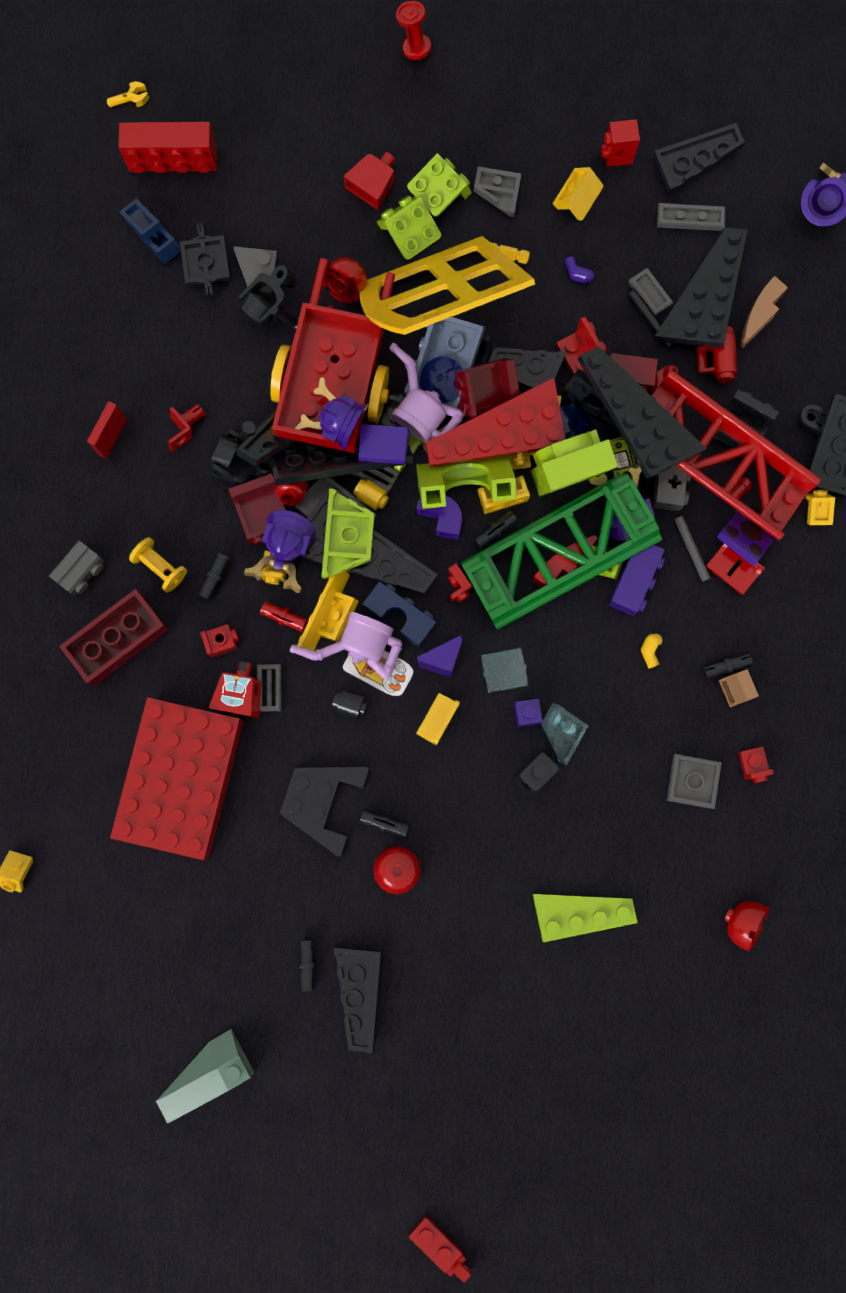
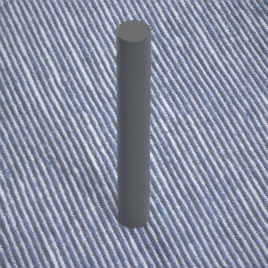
M680 516L674 519L702 582L711 579L684 517Z

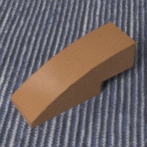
M776 276L765 286L746 318L740 340L742 348L774 318L779 310L774 304L783 296L788 287Z

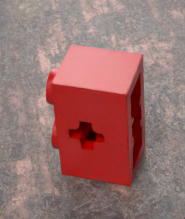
M637 119L610 122L608 132L604 133V144L601 145L602 159L605 158L607 167L633 164L640 142Z

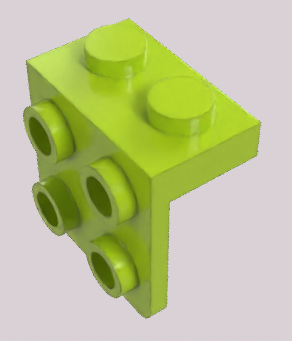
M438 153L407 185V188L415 197H421L428 211L435 217L439 216L459 194L466 199L472 193L468 186L470 184L468 179L462 173L458 175L454 171L455 166L447 158L443 160Z
M409 195L399 201L400 206L396 209L389 208L381 214L382 218L377 221L381 230L389 231L405 259H411L441 237V233L421 197L411 198Z

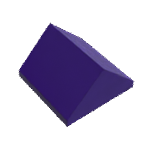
M361 424L359 461L405 464L411 431L408 427Z
M461 636L418 656L417 662L419 667L451 678L462 644Z

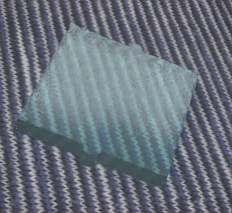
M521 648L481 655L484 670L482 676L485 677L488 693L528 686L525 670L527 665L524 664Z

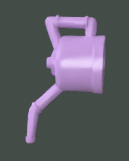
M392 343L389 349L406 365L410 387L409 393L391 413L393 419L401 427H408L412 436L425 443L431 437L434 439L456 428L459 423L461 424L465 414H462L458 408L441 404L439 394L435 391L430 392L419 389L416 372L417 364L397 344ZM446 415L452 416V419L442 432L436 430Z
M351 612L339 642L316 651L298 647L297 645H292L290 648L291 653H296L315 661H321L325 657L346 650L348 655L353 657L352 662L359 665L361 661L367 662L383 679H388L391 672L394 671L393 667L399 652L402 650V641L391 636L393 628L367 616ZM386 645H390L392 648L383 666L379 661L382 658Z

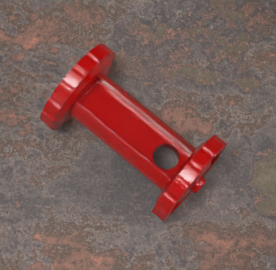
M407 1L401 4L396 11L397 21L401 26L405 27L407 39L403 43V53L408 59L412 60L425 58L431 51V41L422 34L421 22L424 21L426 16L425 8L417 1Z

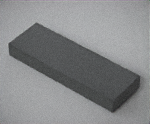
M659 203L657 227L723 231L725 228V207Z

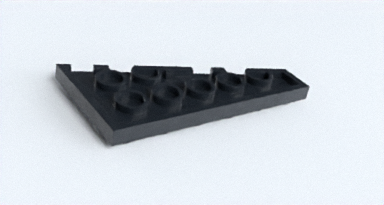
M600 347L578 357V362L646 479L707 450L704 445Z
M358 439L355 453L297 441L269 459L275 484L279 486L413 463V454L409 446L405 464L359 461L358 458L360 439Z

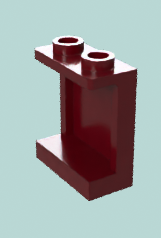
M503 358L455 371V386L460 396L459 408L461 413L465 414V417L475 418L477 414L487 412L520 395L514 359Z
M272 473L228 489L250 545L263 544L262 538L267 525V517L270 513L286 510L284 504L276 496V484Z

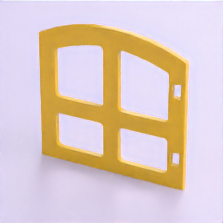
M481 236L389 271L395 274L394 282L424 270H429L437 280L391 298L380 300L381 287L384 286L386 273L367 280L366 288L360 292V302L365 315L373 323L391 332L405 335L535 285L533 277ZM473 251H478L487 259V261L461 271H455L446 263ZM493 270H500L510 279L507 282L477 292L466 282ZM445 289H448L458 299L455 302L413 318L391 311Z

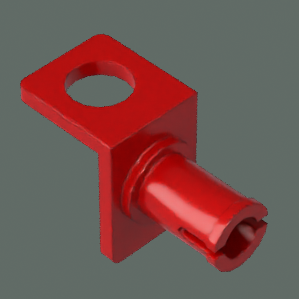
M195 404L182 415L173 407L169 408L171 419L182 430L168 441L171 452H174L192 439V429L190 426L205 416L203 409H199L200 406L198 404Z

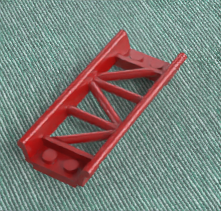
M671 369L651 396L672 416L674 415V418L682 426H684L682 402L712 422L699 441L705 447L710 443L719 428L742 444V446L697 461L701 455L699 454L676 466L779 541L785 534L782 532L783 528L806 494L819 484L821 478ZM746 454L723 488L699 471ZM754 459H756L761 502L759 514L730 494ZM766 463L784 475L771 496H769Z

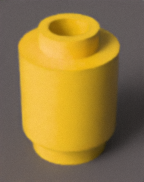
M361 479L353 492L357 496V500L375 511L378 508L383 509L389 499L386 496L387 491L370 480Z

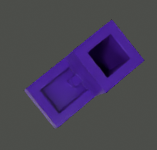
M445 496V507L426 509L422 508L421 500H418L417 515L438 518L436 536L459 540L462 514L458 504L453 499Z

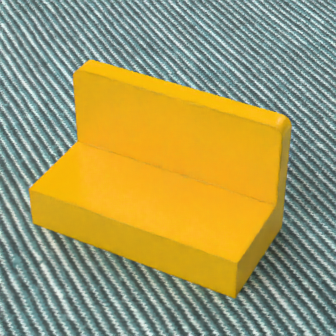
M590 167L574 168L553 204L557 209H570L577 220H583L602 190L603 184Z
M439 693L416 734L437 746L460 702L457 700L453 701Z

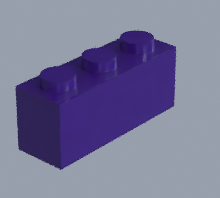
M652 545L628 559L609 606L632 616H635L638 611H643L647 603V599L644 598L647 590H652L656 582V578L653 577L656 569L660 571L665 561V558L662 557L665 549Z

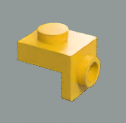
M9 850L0 867V887L8 892H22L24 888L23 880L33 863L32 857Z

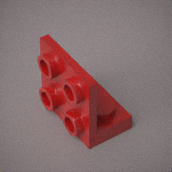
M585 316L580 318L576 333L556 342L558 351L566 352L563 360L572 376L578 368L584 372L577 360L581 354L598 347L607 353L605 344L602 341L599 342L595 335L594 325L592 322H588Z

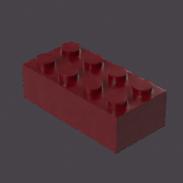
M134 589L59 647L85 682L95 687L169 629L145 597L137 589Z

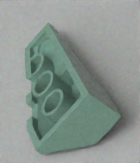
M232 1029L211 1040L156 1101L167 1124L250 1079L254 1074Z

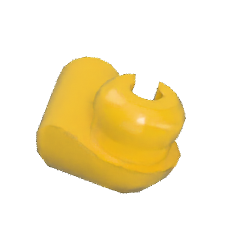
M659 634L648 635L641 647V653L649 669L659 665L655 655L658 645L662 644V637Z

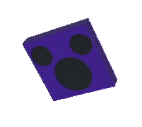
M736 511L717 536L719 540L752 566L760 560L775 539L739 511Z

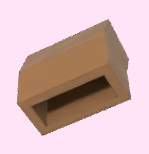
M748 669L719 680L730 707L759 697Z

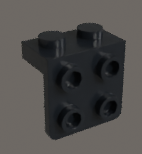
M740 390L735 393L726 408L762 436H764L766 430L779 413L771 404L762 403L756 400L749 392ZM720 428L713 437L732 449L742 446V444Z

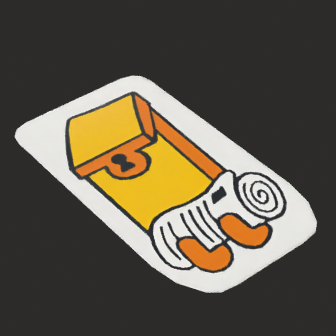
M385 650L379 661L383 666L389 655ZM349 655L343 664V670L392 696L401 695L413 675L411 666L398 657L393 667L394 671L391 672L388 679H383L367 662L361 661L360 665L352 662L353 657Z

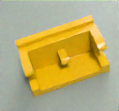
M520 476L515 479L516 499L493 501L487 488L477 489L484 514L528 502L530 494L524 477Z

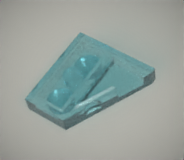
M552 703L541 724L558 761L567 765L588 725L560 705Z

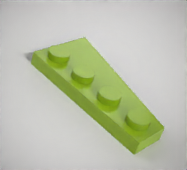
M533 894L542 942L637 923L631 898Z

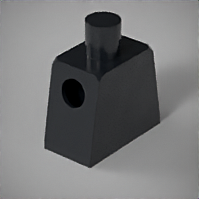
M543 750L512 782L529 798L560 769V766Z

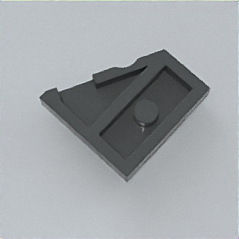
M478 167L474 192L510 217H514L521 174Z
M234 247V252L247 287L260 273L270 276L276 269L277 251ZM263 285L258 295L272 296L273 289L269 285Z

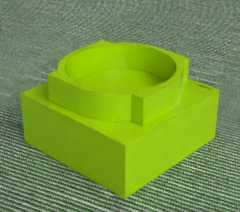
M593 430L535 452L533 457L537 467L531 470V474L539 496L587 480L590 477L606 473L618 467L609 439L600 442L597 431Z

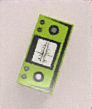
M623 437L609 440L618 467L612 469L614 478L624 473L625 475L628 474L631 479V474L627 467L629 465L635 466L636 464L630 449Z

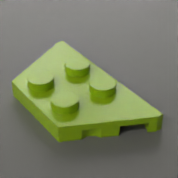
M329 489L322 567L323 579L371 561L374 513L366 508H362L353 500L345 498L334 489Z

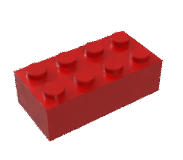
M210 122L119 123V150L129 172L143 173L144 171H155L157 173H164L166 171H177L185 173L187 171H199L206 173L216 171L217 145Z

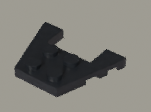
M295 768L280 814L336 856L341 857L348 836L324 828L339 782H344L363 789L370 768Z

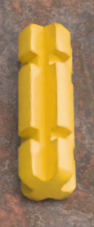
M491 243L512 261L518 260L519 263L527 264L530 255L529 251H518L517 248L504 245L497 246L496 243Z

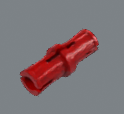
M265 601L262 605L260 615L278 621V624L281 626L287 625L301 633L304 632L308 624L307 618L298 616L290 612V609L280 608L268 601Z

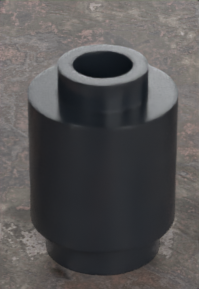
M337 691L332 703V709L337 710V713L355 719L365 716L368 708V703L365 702L364 696L347 691Z

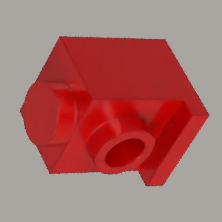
M228 624L206 632H200L207 655L211 658L238 649L236 642L239 641L235 628L231 629ZM223 635V642L218 643L216 641L217 637Z

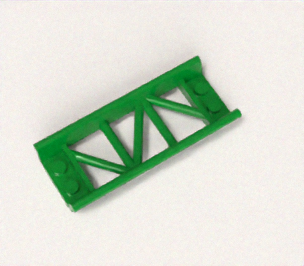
M622 473L460 563L498 630L662 541V537L655 518L628 474ZM604 495L607 502L595 554L572 512ZM615 513L630 540L606 553L613 515ZM564 517L585 556L537 533V531ZM535 542L582 566L556 580ZM515 544L506 586L491 556ZM524 545H526L547 585L515 602L513 598Z

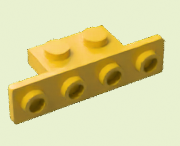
M347 571L329 577L325 589L309 617V622L299 638L298 647L314 651L321 636L335 642L341 640L349 620V615L351 612H354L359 602L353 597L342 594L350 576Z

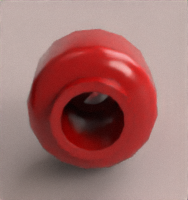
M303 481L276 486V496L285 505L300 504L304 500L308 482Z

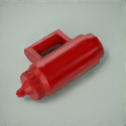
M728 326L724 348L697 347L698 375L714 374L717 382L722 384L735 381V376L737 375L736 338L732 327ZM713 351L714 367L707 368L706 352Z

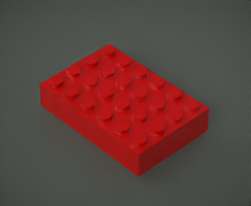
M147 697L110 838L200 860H209L244 721L239 718Z

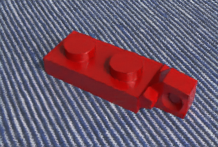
M425 1215L410 1232L409 1238L444 1273H447L450 1277L455 1273L465 1283L471 1276V1270L463 1263L466 1257L462 1254V1250Z

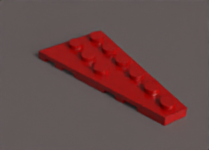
M554 378L426 442L429 467L539 451L552 444L566 440Z

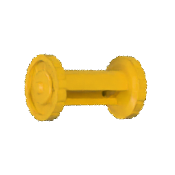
M150 537L145 538L133 549L129 560L133 564L142 561L164 581L162 589L168 593L180 584L187 573V569L183 566L175 569L152 549L154 540ZM169 570L171 571V574L169 576L164 575V572Z

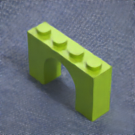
M508 455L429 467V463L416 465L423 509L445 507V492L452 487L466 484L486 487L490 491L493 501L516 499L515 475Z

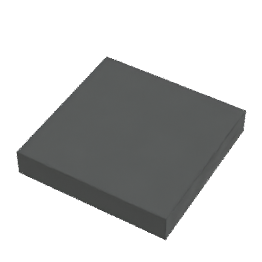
M673 754L666 801L715 809L722 762Z

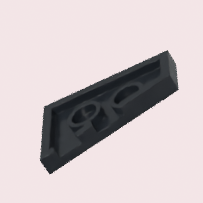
M495 347L489 362L503 358L514 359L518 384L532 389L552 378L555 380L566 352L528 351Z

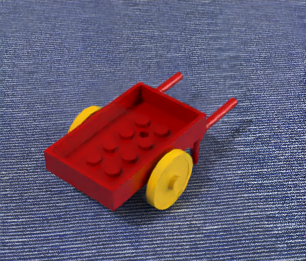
M321 258L309 304H302L293 345H282L274 363L270 395L271 400L278 403L272 431L276 437L344 451L338 442L335 443L322 436L323 430L314 428L295 429L301 422V415L303 414L310 421H320L321 410L329 402L327 397L314 393V390L319 387L320 378L323 377L325 379L328 391L335 398H340L343 394L354 399L357 404H367L369 402L368 422L378 424L384 403H387L389 390L387 389L389 367L378 366L372 385L378 354L382 350L384 328L373 323L365 315L318 306L329 263L327 259ZM386 273L380 300L390 298L395 279L394 273ZM333 360H339L337 363H332ZM365 411L352 431L346 449L347 452L355 453Z

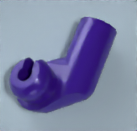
M574 256L565 259L564 262L572 280L587 283L594 279V272L591 269L579 267Z

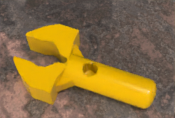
M136 81L129 83L130 89L128 92L107 98L108 106L113 107L129 101L136 103L137 107L143 106L148 101L149 95L147 92L137 95V93L147 91L145 85Z

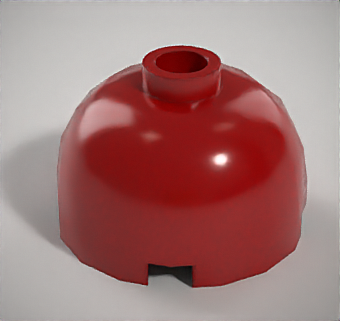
M340 257L328 264L323 285L324 287L328 285L331 289L329 294L339 302L351 304L355 301L356 303L360 299V292L367 286V275L359 262L348 257Z
M394 846L385 849L378 855L374 863L373 872L375 881L381 889L387 893L398 895L407 893L415 887L420 878L421 868L418 858L412 851L405 847Z
M744 901L739 903L735 909L730 907L724 921L728 922L727 933L732 942L750 952L762 931L764 922L762 919H767L770 908L755 901Z

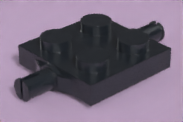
M198 223L196 224L197 237L187 241H180L185 284L187 287L202 285L205 289V297L210 298L211 295V298L215 296L213 284L231 281L224 235L207 236L205 224L200 223V229Z

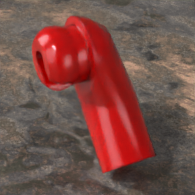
M667 365L656 372L652 394L671 369L678 374V369L675 365Z

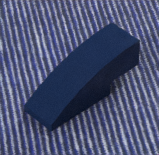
M137 199L119 211L130 227L164 265L181 252L176 240L163 228L160 221Z

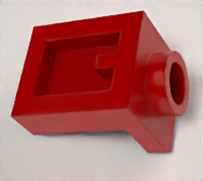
M454 564L448 568L450 575L447 578L454 588L459 587V590L451 594L450 599L452 602L456 600L462 602L471 595L469 592L472 590V585L458 565Z
M764 747L738 752L745 780L753 779L754 783L768 780L767 775L774 774L773 769L769 770Z

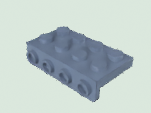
M449 317L426 326L425 338L423 337L419 344L420 354L418 360L414 362L417 364L416 372L419 389L430 392L435 391L439 394L441 404L459 409L460 396L455 386V371L473 366L485 328ZM409 382L405 387V395L410 391Z

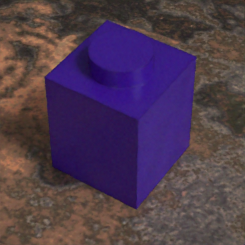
M539 699L514 703L517 728L540 725L543 722Z

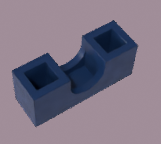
M378 582L363 602V607L381 621L390 612L398 611L403 613L407 621L400 631L401 635L420 648L436 627L435 617L426 610L421 612L415 608L416 603L407 596L402 598L397 595V590L389 583L384 585Z

